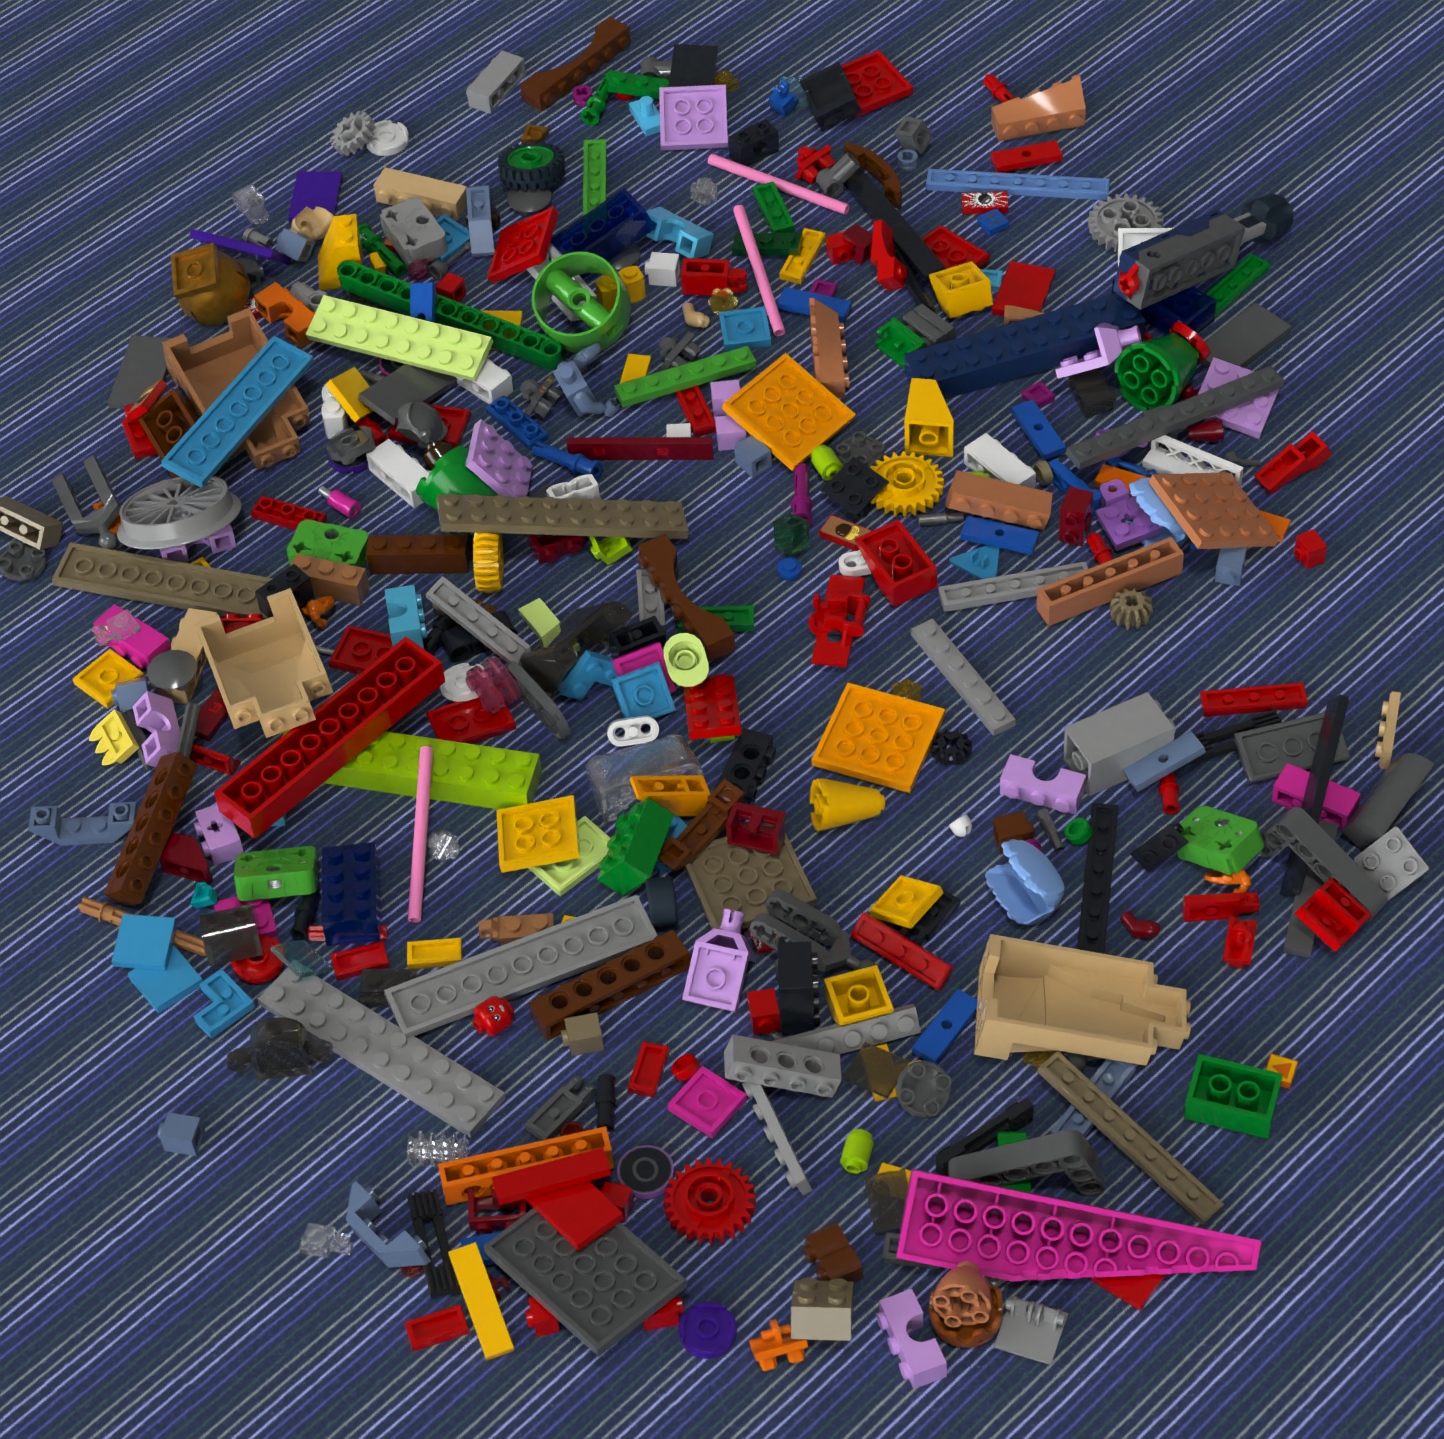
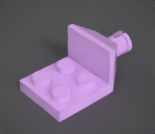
M1108 323L1099 324L1094 328L1099 349L1086 353L1082 359H1078L1077 356L1063 359L1060 362V366L1055 369L1057 378L1109 365L1125 348L1142 342L1138 326L1119 330L1118 326Z
M724 909L720 928L712 929L695 941L682 1000L737 1012L748 961L755 962L756 959L747 939L741 935V926L745 913Z

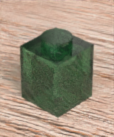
M790 513L773 521L775 549L783 551L787 555H797L800 551L810 547L809 520Z

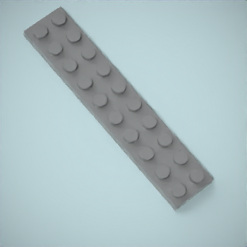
M634 895L385 989L384 993L401 1032L408 1038L474 1014V1007L491 996L504 997L508 1001L605 964L610 959L618 958L630 952L634 947L653 940L658 935L651 925V921L638 895Z
M292 962L257 999L261 1007L284 1021L294 1020L295 1023L301 1022L304 1034L470 1138L506 1099L505 1092L418 1038L414 1036L407 1038L398 1026L295 962Z

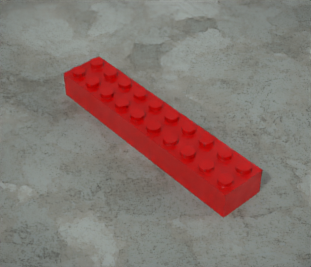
M408 637L403 638L314 710L313 713L316 720L292 728L214 792L219 812L256 839L444 684L445 677L442 662Z

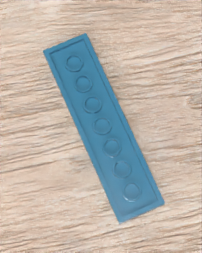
M273 336L161 460L162 467L203 488L313 364V356Z

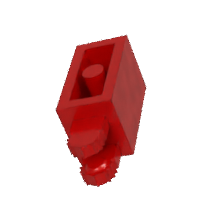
M683 258L681 269L682 295L729 296V292L746 291L748 288V284L745 281L747 278L746 270L730 268V260Z

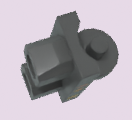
M689 331L678 344L676 337H663L659 342L661 351L659 353L661 356H666V363L661 367V371L689 363L682 358L683 355L691 361L698 357L701 348L692 341L695 336Z
M549 375L541 386H539L536 380L527 379L521 384L520 390L523 397L531 399L530 404L523 413L530 416L535 411L545 418L562 394L561 390L552 385L556 378Z

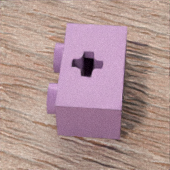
M217 804L195 811L198 822L193 824L198 838H204L205 841L201 842L205 857L211 856L214 866L236 859L238 854L244 853L234 823L219 812Z

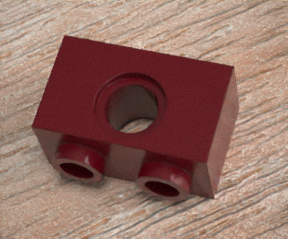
M1069 486L1060 507L1059 541L1083 547L1092 526L1094 492Z

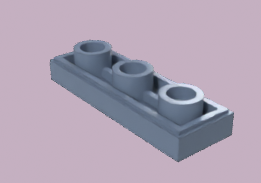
M1189 731L1125 768L1123 772L1132 786L1139 792L1206 753L1193 732Z

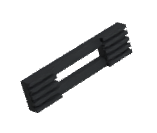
M1276 710L1253 716L1251 720L1204 734V732L1194 734L1204 746L1206 753L1190 761L1188 764L1191 765L1236 751L1235 741L1214 747L1209 745V743L1233 736L1235 733L1281 723L1282 720L1279 718V714H1277Z
M1027 1098L1020 1102L1017 1101L1007 1107L1005 1112L953 1146L949 1145L939 1151L936 1156V1172L949 1176L948 1162L952 1158L981 1151L997 1140V1132L1019 1131L1031 1123L1034 1117V1105Z
M433 1189V1192L427 1190L426 1193L420 1191V1194L414 1192V1195L408 1193L407 1201L415 1234L428 1247L424 1252L431 1260L427 1265H423L430 1297L459 1293L460 1286L448 1254L450 1247L436 1189ZM433 1221L444 1266L438 1264V1267H435L432 1263L423 1222Z

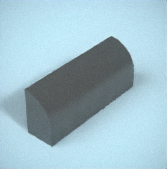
M1405 753L1394 759L1341 832L1360 849L1362 846H1367L1382 837L1434 766V763L1414 753Z

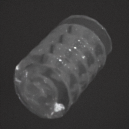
M423 1130L419 1131L417 1138H413V1134L410 1131L407 1145L409 1165L416 1166L419 1161L422 1167H426L430 1162L433 1168H437L439 1163L468 1157V1134L464 1133L462 1140L458 1141L457 1134L453 1133L449 1141L446 1138L445 1132H442L439 1140H436L434 1131L430 1132L428 1139L424 1138Z

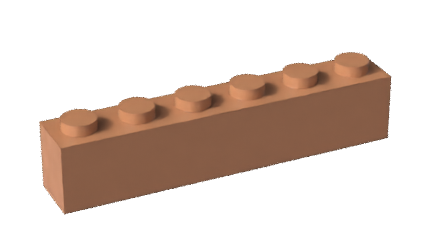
M1172 537L1158 541L1037 589L1036 609L1048 626L1111 602V599H1114L1115 593H1122L1124 588L1128 591L1136 588L1139 591L1182 574L1184 553Z

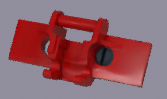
M830 575L825 601L822 602L820 600V594H814L813 607L815 614H810L808 625L810 631L817 635L811 664L847 667L853 637H860L864 634L863 622L866 607L870 605L871 601L868 595L862 594L865 584L864 577ZM848 614H855L853 622L846 621Z

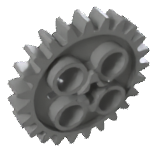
M1125 193L1124 198H1120L1118 194L1115 195V199L1107 196L1106 202L1100 200L1099 206L1094 205L1093 211L1089 212V234H1092L1093 240L1098 239V245L1105 243V249L1114 247V252H1117L1118 228H1163V214L1159 212L1158 206L1153 207V201L1145 203L1146 197L1138 200L1136 194L1129 198L1127 193Z

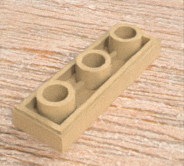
M1392 691L1389 701H1383L1381 716L1386 717V722L1380 721L1378 733L1379 737H1383V742L1377 741L1375 757H1380L1379 766L1381 769H1387L1391 762L1401 696L1400 692Z

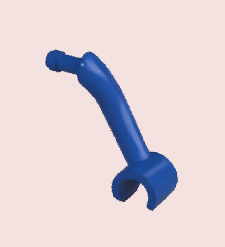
M1120 457L1110 458L1104 463L1116 468L1122 467L1150 478L1152 474H1156L1155 469H1151L1148 473L1141 466L1122 461Z

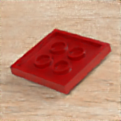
M880 50L841 65L862 112L854 115L855 117L913 94V86Z
M551 207L502 229L487 279L493 284L500 280H506L509 276L518 272H524L527 268L543 263L546 259L559 212L554 207Z

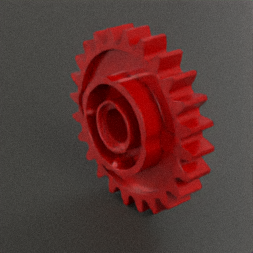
M707 1158L706 1163L702 1165L698 1160H695L694 1168L685 1164V1173L676 1171L677 1180L669 1179V1188L664 1190L665 1199H663L664 1208H666L665 1216L669 1218L671 1228L677 1227L678 1235L686 1232L687 1241L697 1237L699 1245H701L704 1239H708L709 1244L713 1245L714 1239L718 1238L723 1244L726 1235L735 1239V1230L744 1232V1223L751 1224V1215L755 1214L754 1204H756L754 1185L750 1184L749 1175L742 1176L741 1167L733 1170L732 1162L722 1166L721 1159H718L716 1164H712L710 1158ZM707 1200H715V1201L712 1202V1203H706V1202H705V1201H707Z

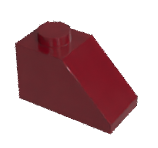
M172 832L159 859L162 871L167 874L211 885L213 879L209 865L196 838L187 834L181 835Z

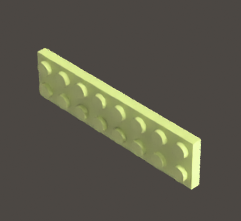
M323 295L305 334L309 340L476 382L494 342L490 336Z

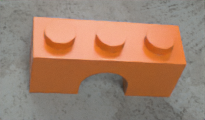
M274 282L254 295L256 309L260 311L264 307L266 308L260 314L269 323L272 324L278 319L286 318L283 320L286 337L299 348H303L313 341L309 340L305 334L316 312L310 311L303 301L297 300L292 296L287 288H283L277 282Z

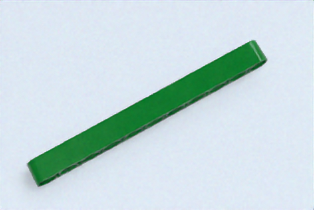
M343 261L338 265L337 273L343 290L410 316V283L353 261ZM435 293V323L490 336L494 341L491 348L548 370H556L558 364L563 362L561 344L558 341Z

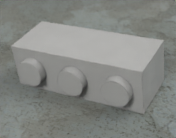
M501 51L492 59L484 71H481L475 81L468 86L466 94L469 106L492 114L526 76L524 58Z

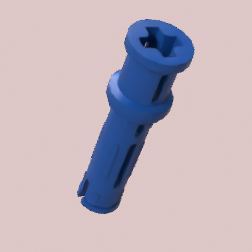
M541 441L535 443L539 448L533 446L532 453L534 456L567 467L575 475L592 474L595 480H598L602 473L603 464L599 460L587 459L581 453L573 455Z

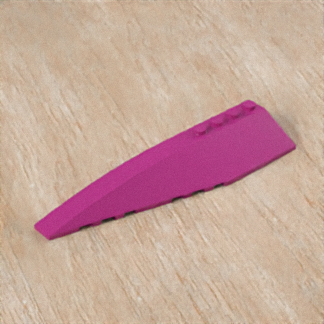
M911 1169L896 1258L949 1269H955L959 1263L968 1261L975 1263L983 1276L1008 1281L1256 1270L1261 1240Z

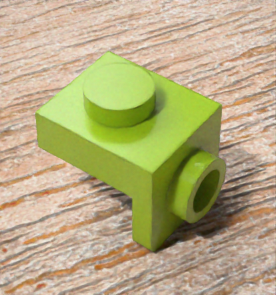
M596 536L589 537L593 545L590 547L593 555L597 560L602 559L607 565L612 564L633 550L627 537H606L601 541Z

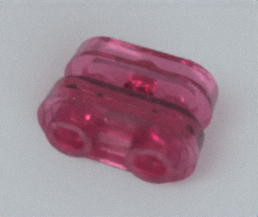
M495 656L483 662L484 670L480 666H475L466 673L467 677L465 680L467 686L477 693L482 707L488 712L490 711L495 714L504 709V700L512 704L521 699L519 686L502 662Z

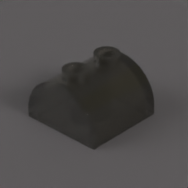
M254 904L200 915L201 932L209 966L263 955Z

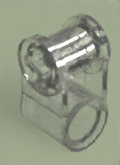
M252 183L231 193L235 207L251 223L261 224L268 220L269 213L264 207L265 199Z

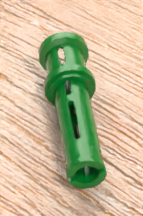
M609 71L605 73L595 95L588 99L587 107L580 114L582 121L588 125L598 124L600 114L606 109V100L611 93L607 92Z
M369 224L359 225L361 241L365 250L368 253L378 252L387 267L396 276H402L407 271V265L383 244V238L375 234Z

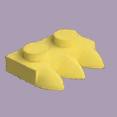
M115 709L96 725L89 737V741L100 740L95 753L107 752L102 760V765L104 766L112 765L116 762L122 764L140 748L121 712Z

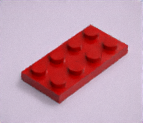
M720 674L715 677L706 678L701 684L694 687L683 686L689 740L742 735L733 675Z

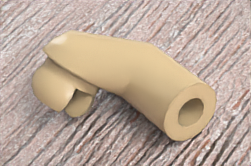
M685 303L682 306L684 319L688 326L706 328L709 325V317L704 315V313L696 312L693 304Z

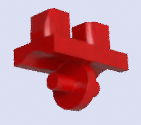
M828 144L818 151L814 147L810 149L807 146L800 147L798 149L799 157L796 158L799 164V171L794 177L798 181L804 178L811 185L815 183L819 173L818 167L823 170L825 168H832L836 164L830 155L832 148Z
M1230 916L1223 961L1228 962L1229 967L1243 969L1245 965H1251L1257 920L1244 921Z

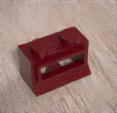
M527 534L528 546L531 547L539 564L545 561L547 563L555 562L559 556L566 553L576 554L585 546L584 536L542 535L536 537L535 534Z
M735 801L726 822L727 844L779 855L785 840L784 821L786 812ZM741 818H742V819H747V820H750V821H749V822L741 821ZM765 823L775 825V828L763 826L761 824Z
M468 1189V1222L470 1230L476 1231L479 1235L491 1234L493 1230L497 1229L505 1230L528 1212V1202L525 1199L499 1205L494 1189L492 1190V1197L476 1198L474 1189ZM520 1210V1214L478 1217L479 1212Z

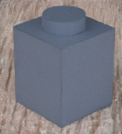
M284 228L277 237L275 249L297 261L307 262L316 241L293 229Z
M752 435L734 445L735 462L752 478L772 468L771 450Z
M1247 547L1220 549L1216 565L1215 582L1240 586L1245 567Z
M147 677L116 682L115 690H111L113 703L114 705L119 704L120 711L133 709V705L146 691H149Z
M168 1112L165 1122H162L158 1129V1138L161 1140L164 1151L197 1156L205 1134L201 1118Z

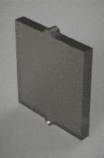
M865 1042L857 1056L852 1057V1064L845 1073L844 1080L888 1099L897 1084L899 1075L908 1066L909 1060Z

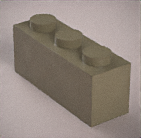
M8 496L0 497V531L39 550L59 545L63 522Z

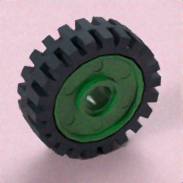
M532 141L531 144L523 142L521 146L516 144L514 148L508 147L507 151H502L498 157L500 181L507 188H513L517 191L520 188L522 191H527L528 189L536 191V188L543 190L545 186L550 188L553 186V183L558 184L565 176L563 151L557 145L553 146L552 143L546 145V142L542 141L537 144V141Z

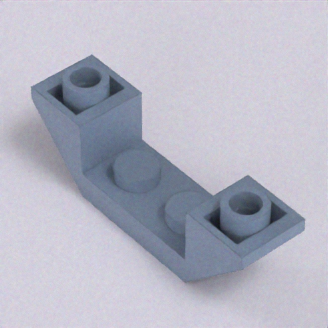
M490 185L466 187L472 257L494 255Z
M136 802L110 803L108 816L61 818L58 806L31 807L28 828L30 832L61 846L114 843L131 829L136 817L137 804Z
M355 1181L351 1186L346 1221L355 1234L388 1268L427 1265L431 1261L424 1252L428 1247L419 1236L416 1235L412 1238L404 1230L390 1242L385 1235L382 1234L378 1237L375 1234L378 1230L371 1221L382 1212L376 1203L379 1197L369 1186L364 1189Z

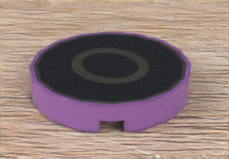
M637 1146L627 1151L620 1159L617 1167L619 1183L632 1189L633 1195L638 1199H652L664 1194V1190L669 1188V1179H674L672 1159L667 1152L655 1146Z

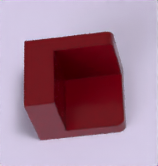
M855 224L843 234V239L856 247L853 261L862 265L871 257L873 234Z

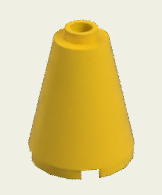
M816 778V780L812 781L810 789V804H814L815 811L810 812L813 827L816 831H825L879 816L881 810L885 809V797L883 794H880L878 789Z

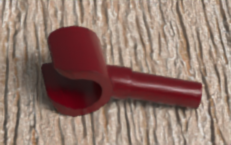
M487 1272L497 1300L501 1299V1293L496 1290L497 1288L503 1287L507 1292H510L509 1282L506 1279H495Z

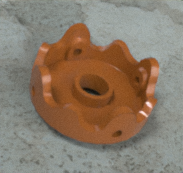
M988 1283L992 1297V1307L987 1322L961 1325L957 1328L947 1326L944 1323V1318L934 1310L932 1303L934 1289L930 1295L929 1320L935 1333L943 1341L961 1348H972L990 1341L1000 1329L1003 1320V1301L999 1287H993Z

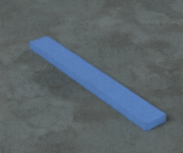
M928 169L926 190L967 193L1007 191V195L1107 200L1110 179Z

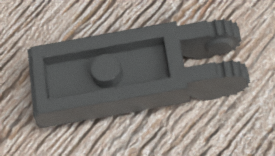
M578 1075L575 1076L565 1087L562 1086L526 1122L525 1129L540 1141L554 1138L595 1097L597 1088L593 1085H588L586 1089L576 1096L575 1094L583 1086L584 1079Z

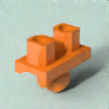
M776 1319L769 1321L771 1329L761 1331V1337L749 1340L751 1351L763 1371L775 1369L778 1366L776 1356L786 1354L789 1363L804 1361V1348H808L807 1340L791 1339L790 1325L778 1326Z

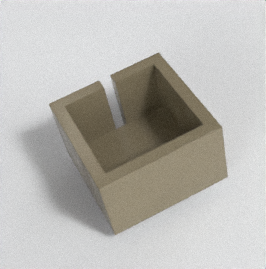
M814 1278L794 1280L791 1303V1339L851 1341L853 1282L840 1278L830 1281H817Z

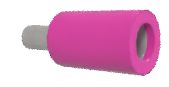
M321 486L318 490L319 494L327 498L329 506L352 519L359 514L361 504L338 489L330 491Z

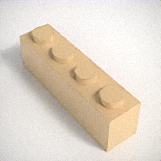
M386 167L374 183L376 202L394 206L407 199L417 197L423 201L432 215L440 217L447 215L457 221L467 207V186Z
M188 608L185 617L180 620L177 636H174L172 639L171 650L186 651L194 656L198 664L197 673L193 680L190 681V687L187 690H165L160 688L156 689L158 695L172 699L173 703L185 705L190 703L208 661L194 623L218 615L217 612Z

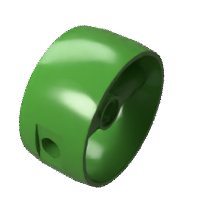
M572 252L554 259L540 272L533 287L532 305L539 325L548 337L558 341L561 344V348L577 354L582 349L595 343H599L601 350H604L620 338L629 323L631 300L628 288L618 271L608 261L596 254ZM585 273H598L614 279L617 282V298L612 311L609 312L586 289L577 284L572 277ZM554 295L591 330L568 334L550 328L547 323V309L552 296ZM586 300L583 305L578 306L579 302Z

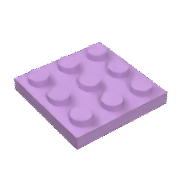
M726 85L659 88L661 150L728 147Z
M1214 357L1198 395L1251 374L1254 371ZM1279 389L1208 417L1205 420L1208 421L1214 418L1222 420L1224 427L1259 439Z
M480 419L474 424L466 466L498 495L506 497L527 496L533 467L530 460L515 450L508 440H504L493 426Z

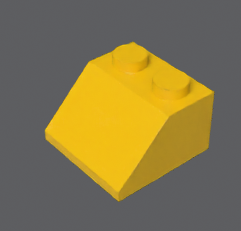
M972 261L929 274L939 305L949 318L961 317L965 313L980 311L985 307L993 305L990 279Z
M877 965L824 979L827 1005L833 1020L840 1026L894 1012Z

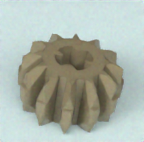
M1124 588L1122 593L1116 592L1114 599H1111L1110 616L1112 621H1116L1118 627L1125 625L1128 631L1130 627H1135L1138 630L1141 625L1147 626L1149 619L1153 615L1151 597H1147L1145 591L1137 592L1136 588L1128 591Z

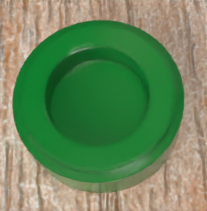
M1076 818L1070 821L1064 830L1066 838L1073 845H1081L1087 842L1093 833L1091 825L1084 818Z

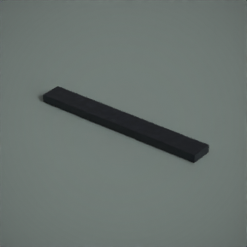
M859 167L843 183L848 191L874 221L883 220L893 230V244L924 281L930 280L929 274L945 270L942 262L861 167Z
M1341 694L1327 703L1301 809L1306 811L1317 824L1319 823L1349 698ZM1292 849L1290 850L1280 894L1286 897L1302 891L1308 867Z
M1092 803L1090 825L1093 833L1088 840L1077 946L1079 950L1105 954L1119 805Z

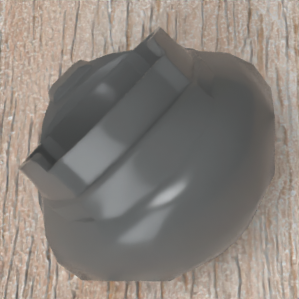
M410 401L399 407L397 413L398 425L395 432L399 430L406 438L417 442L421 448H426L429 444L443 440L446 437L448 428L438 411L431 405L422 401Z

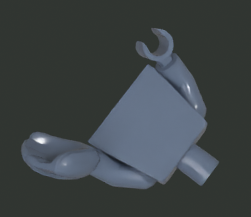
M599 343L582 349L573 360L559 363L557 369L553 372L579 418L587 413H604L608 417H613L620 409V407L615 406L616 400L613 398H609L604 405L602 402H597L581 372L588 369L587 365L600 353L601 347Z

